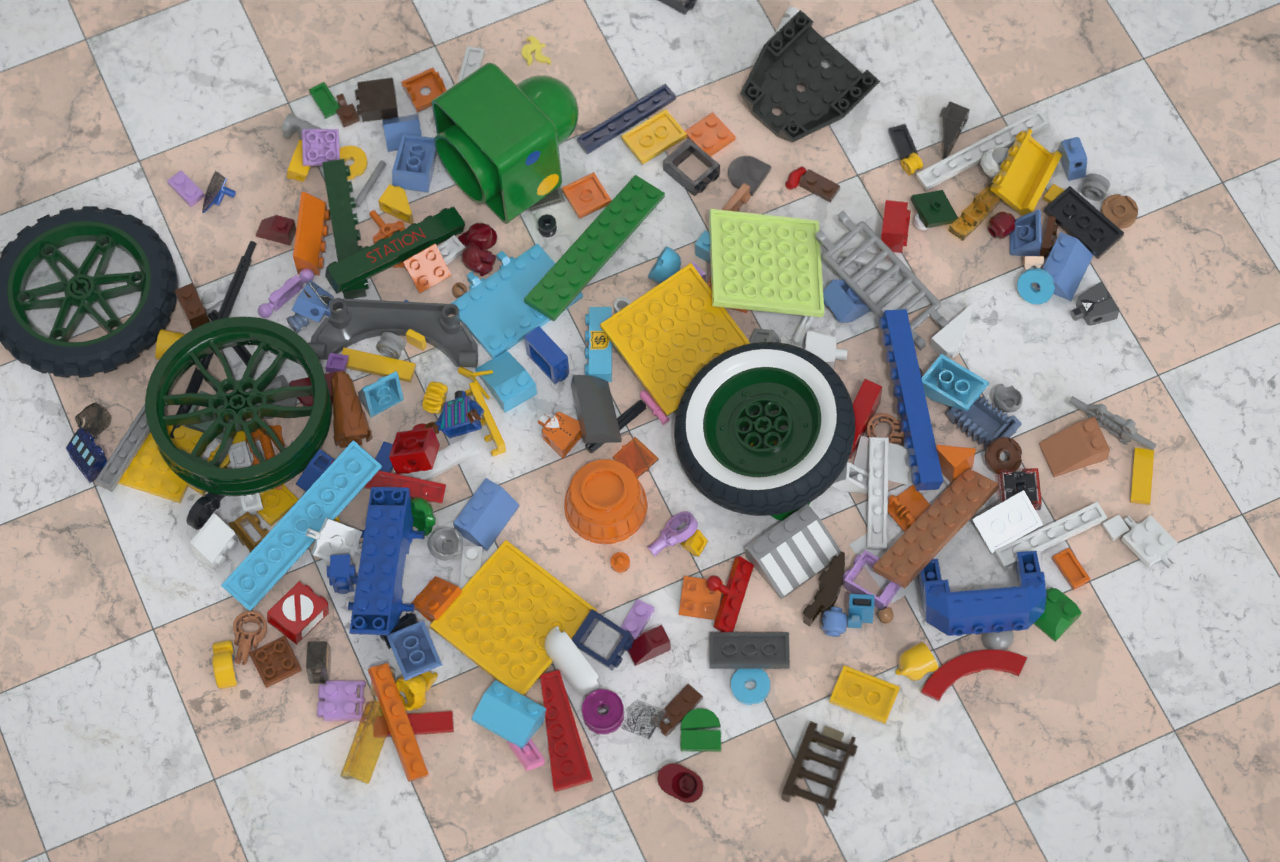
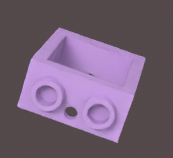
M867 550L862 555L858 554L853 562V568L851 570L848 569L843 576V588L853 594L874 595L854 583V580L866 564L873 568V565L880 558ZM890 581L880 597L875 595L874 606L880 610L885 609L901 586Z

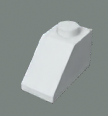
M847 462L843 471L831 486L842 492L868 494L869 473Z

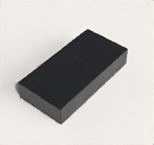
M906 124L888 128V134L900 162L904 158H909V155L913 152L918 155Z

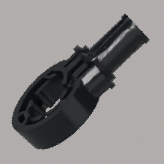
M208 493L199 498L188 513L187 524L196 530L201 529L212 513L220 508V501L225 496Z

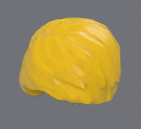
M421 675L408 680H404V677L401 676L396 680L395 684L399 694L400 692L404 693L408 702L405 703V698L400 695L405 710L420 709L427 702V699H425L427 683Z

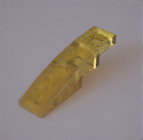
M993 182L974 197L973 203L963 210L961 216L950 225L948 231L962 241L1002 201L999 196L990 190Z

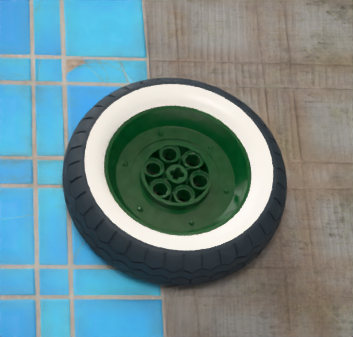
M750 343L733 348L717 356L706 364L691 380L683 393L676 412L674 426L675 446L679 461L687 477L712 502L725 509L746 515L768 516L782 514L812 502L822 495L839 477L847 464L855 438L854 408L848 390L841 378L824 360L815 354L786 343ZM778 410L777 414H770L772 411ZM754 411H759L757 415H751ZM783 425H787V426H788L786 429L780 430V427H781V426H783ZM749 427L747 431H741L742 428ZM773 441H777V442H778L776 445L770 446V443H771V442H773ZM753 442H759L756 446H750Z

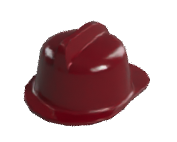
M475 223L457 239L465 247L471 241L484 252L496 244L497 233L489 224Z
M669 763L660 769L657 777L658 785L666 794L685 803H693L702 796L704 790L703 781L696 772L676 763Z

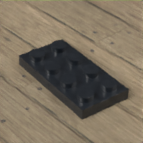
M1071 186L1044 208V212L1048 216L1056 217L1055 222L1072 237L1077 238L1097 259L1124 236V232Z

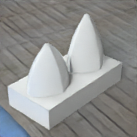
M228 277L220 279L219 283L198 295L207 313L222 304L231 283Z

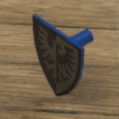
M217 171L214 172L208 185L202 213H205L213 203L219 206L224 195L233 198L236 194V191L224 186L227 178Z

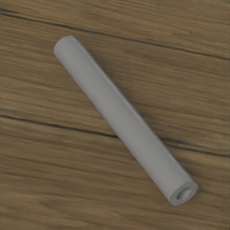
M382 160L379 162L356 198V207L361 206L387 165L386 162Z

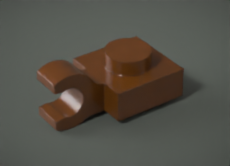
M343 93L337 95V103L340 108L336 112L343 128L360 122L353 103L347 105Z

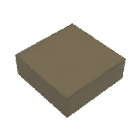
M825 725L821 735L841 742L844 733ZM818 742V746H821L825 749H828L835 753L838 750L836 748Z

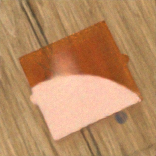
M636 437L628 444L623 445L622 449L613 456L615 461L629 467L637 478L644 472H648L649 468L659 460Z

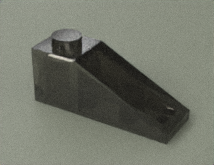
M950 101L947 107L942 108L940 117H942L943 159L949 157L968 121L970 109Z

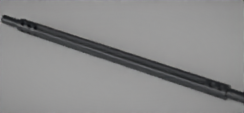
M250 241L244 256H241L215 320L229 317L252 262L251 257L257 245L256 242ZM214 353L199 360L206 371ZM195 367L185 394H197L203 376L197 367ZM180 405L176 415L189 413L192 405ZM182 425L173 426L172 431L170 433V438H175L173 435L174 430L176 428H180V426Z

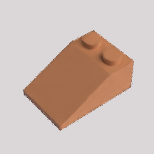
M1095 417L1077 422L1039 443L1053 477L1107 460L1110 448Z

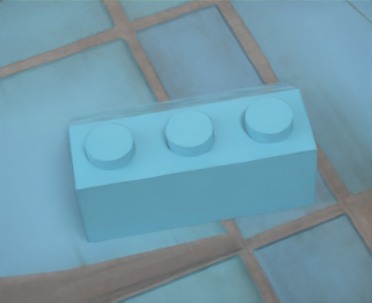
M495 680L484 693L471 720L523 749L543 725L546 708Z

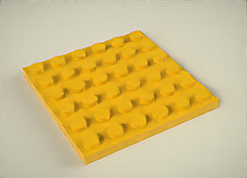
M692 263L600 324L606 336L666 416H669L678 409L687 386L706 364L726 351L750 344L724 307L712 306V290Z
M505 540L461 589L462 593L438 620H434L429 626L430 629L495 680L525 696L540 679V675L544 674L553 664L545 650L547 634L554 627L558 626L560 632L565 631L572 640L591 609L596 612L597 609Z

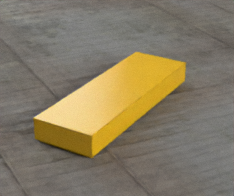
M1134 449L1130 503L1150 505L1154 450Z

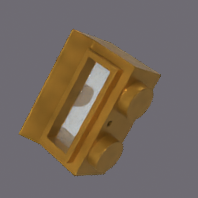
M246 512L234 522L228 523L229 527L238 536L240 543L246 546L250 553L269 533L266 528L261 529L259 526L261 522L255 514L251 516L249 512Z

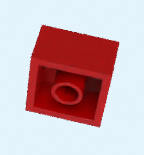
M886 200L881 240L893 252L902 253L903 246L907 247L911 210H907L908 202Z

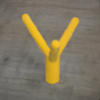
M463 367L458 369L459 374L478 385L486 399L490 398L478 383L476 376L492 374L493 370L471 372Z

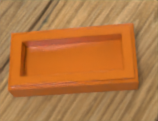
M1069 547L1052 556L1053 562L1073 590L1090 581V577Z

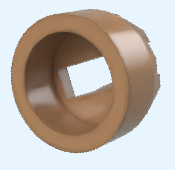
M457 282L452 287V294L457 299L467 292L464 283Z
M885 608L878 611L877 616L882 623L888 624L892 621L894 613L892 608Z

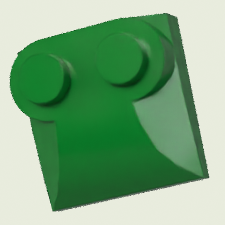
M1051 587L1046 590L1045 612L1033 624L1056 642L1081 616L1082 612L1077 604L1059 589Z

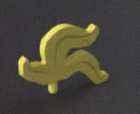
M534 36L527 37L526 40L530 41L531 44L525 45L521 51L522 57L527 61V65L530 66L533 63L531 55L533 52H535L536 61L551 65V59L541 54V48L545 47L546 44H540L539 40Z

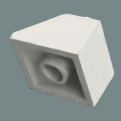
M213 513L190 542V545L197 560L216 570L218 566L224 563L227 554L236 548L238 539L236 533Z

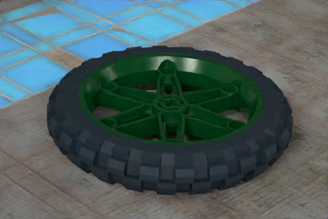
M83 206L80 210H74L73 207L59 210L60 214L51 217L48 214L37 219L38 223L32 227L27 225L17 233L18 237L14 241H9L1 251L0 342L22 364H27L33 370L44 374L48 372L56 377L70 378V376H79V378L92 377L94 373L104 372L105 374L116 370L117 366L125 362L129 364L140 357L139 353L144 349L148 350L157 341L160 330L166 329L177 301L175 290L178 289L176 267L168 247L161 240L159 234L150 226L145 225L141 219L131 214L125 215L121 210L107 207L106 209H98V206ZM96 241L79 269L58 250L73 243ZM116 246L126 252L136 262L140 272L104 274L114 247ZM100 254L102 255L94 276L91 277L87 273ZM42 259H44L60 281L31 290H24L31 271ZM60 261L74 275L69 281H67L56 266V262ZM127 282V285L100 291L99 285ZM59 292L65 293V297L38 300V297ZM133 292H141L135 310L122 324L105 300ZM96 300L110 318L109 320L105 321L90 307ZM71 305L78 307L67 327L62 328ZM60 308L49 337L41 333L30 323L24 310ZM86 313L108 333L105 336L89 341L68 342Z

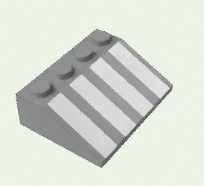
M808 504L745 547V557L754 565V568L780 599H783L828 567L832 558L835 555L838 556L841 552L821 519Z

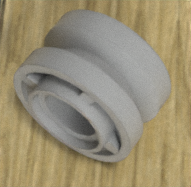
M1088 174L1082 184L1081 193L1088 199L1102 201L1109 190L1110 182L1099 174Z
M383 332L380 341L376 344V349L386 357L399 359L406 343L396 334Z

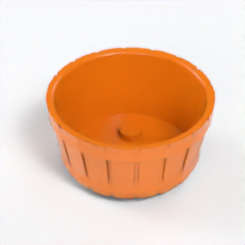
M609 459L596 460L580 468L571 480L564 503L565 516L572 530L583 539L597 544H613L632 536L642 526L648 509L645 490L635 473L626 465Z

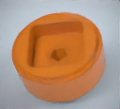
M623 552L615 553L610 560L611 568L618 573L627 571L630 567L629 556Z

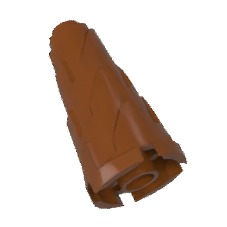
M345 371L334 373L331 380L335 446L339 445L340 448H347L353 440L358 445H362V439L365 438L366 442L373 439L372 431L369 428L365 412L362 410L359 396L356 394L353 380L350 379L349 374L345 373Z

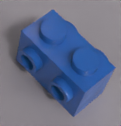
M350 554L330 555V566H327V578H329V585H333L334 592L340 594L354 592V584H357L358 575Z

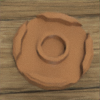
M1114 194L1104 200L1101 213L1119 229L1130 227L1137 219L1138 206L1131 197Z

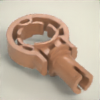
M886 413L877 414L870 419L867 425L868 438L872 437L871 434L877 437L874 429L879 423L878 419H880L881 423L889 424L892 429V433L886 437L889 438V443L901 444V440L905 438L904 432L900 428L901 421Z
M255 611L243 612L233 622L234 645H239L234 662L239 665L241 660L243 661L242 665L247 664L252 645L253 649H256L258 643L267 634L265 618ZM247 622L257 623L259 626L256 632L251 633L244 632L241 628L243 623L246 624Z

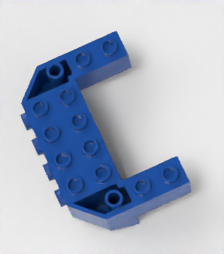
M1037 551L1017 552L1015 567L1019 582L1018 587L950 592L948 580H942L938 559H932L918 574L925 621L948 636L1029 629L1045 612L1044 572L1040 570Z

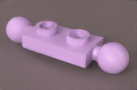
M308 268L302 269L299 277L295 275L293 278L288 279L280 289L272 292L268 298L269 303L261 304L258 307L259 316L268 318L272 315L273 310L277 311L303 289V283H308L309 280L312 281L314 279L313 271Z

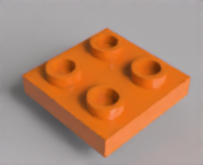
M435 576L420 594L415 597L411 604L415 605L414 610L420 612L428 621L433 622L441 617L462 593V590L458 586Z

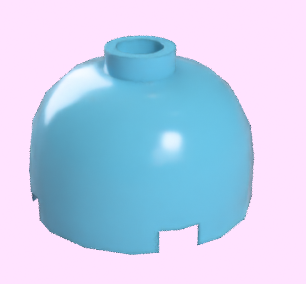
M666 246L658 256L657 262L653 265L648 278L660 284L680 271L681 258L679 254Z

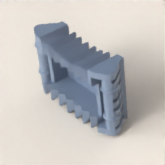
M979 396L968 411L951 407L946 413L951 423H958L957 428L962 427V433L967 431V437L973 436V441L978 440V445L984 443L985 448L995 438H1010L1022 425L1014 415L1007 417V413L1002 415V410L997 412L998 407L992 409V403L988 405V400L984 401L985 396L981 398Z

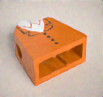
M557 412L552 419L543 414L538 420V424L544 427L542 429L543 440L563 459L582 438L579 421L561 412Z

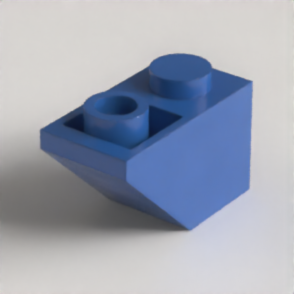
M319 449L295 485L307 492L335 459Z

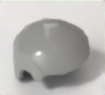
M1000 384L995 388L993 401L995 407H998L1000 411L1015 412L1021 407L1023 397L1021 392L1015 389L1013 385L1004 387L1003 384Z
M1013 631L982 633L981 640L984 647L988 650L1005 651L1013 643L1014 633Z

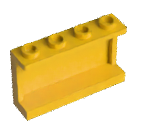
M1031 129L1020 131L1016 135V141L1008 150V156L1000 165L1001 169L993 178V184L990 188L992 192L1021 216L1033 212L1062 157L1059 151L1050 153L1032 138L1033 130Z

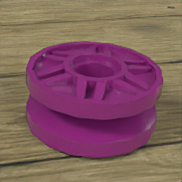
M606 689L593 691L585 698L582 704L584 723L590 731L596 734L607 735L613 733L620 728L624 721V706L621 698L615 692ZM601 709L608 710V713L605 715H600L598 712Z

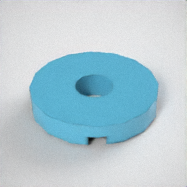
M1040 268L1025 270L1017 282L1020 296L1032 304L1046 303L1053 296L1055 286L1052 276ZM1032 283H1038L1041 289H1035Z
M738 669L731 679L732 694L735 699L745 705L761 703L770 692V679L763 669ZM749 681L756 684V687L752 690L745 687V684Z

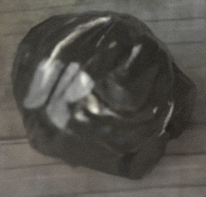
M97 403L88 405L75 416L78 428L81 430L82 435L88 439H98V435L108 429L112 422L110 412L104 406Z

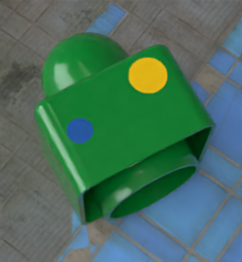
M486 63L432 100L437 131L434 143L442 164L457 186L471 200L478 204L485 203L503 223H509L561 186L562 171L559 145L571 136L579 116L575 95L564 82L551 76L537 75L529 77L516 85L496 64Z

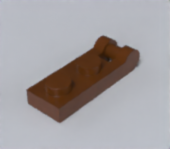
M687 684L657 715L661 716V719L660 717L653 718L656 724L655 728L658 727L662 730L661 733L667 737L682 722L684 716L699 704L703 696ZM667 719L670 721V723L666 724L663 721Z

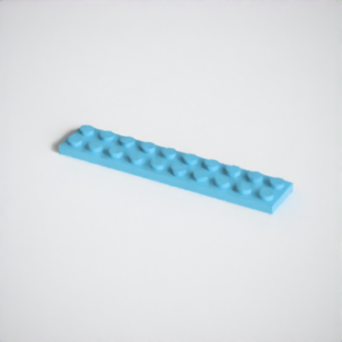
M353 440L221 586L246 609L252 611L315 542L314 538L306 536L307 529L310 528L319 532L325 518L335 520L378 473L382 465Z

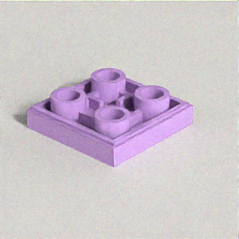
M302 129L303 166H323L322 162L340 159L339 129Z

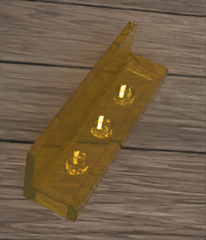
M376 700L367 702L340 775V777L346 780L354 778L365 784L370 783L389 730L380 703Z

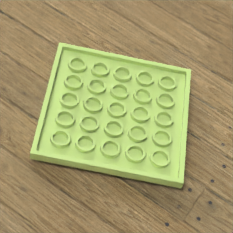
M710 209L712 306L823 318L824 297L820 243L815 239V234L819 231V221Z

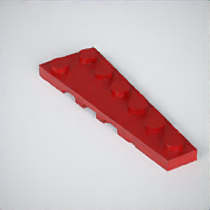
M560 670L542 674L540 678L543 703L546 708L545 721L553 790L558 792L592 782L593 779Z

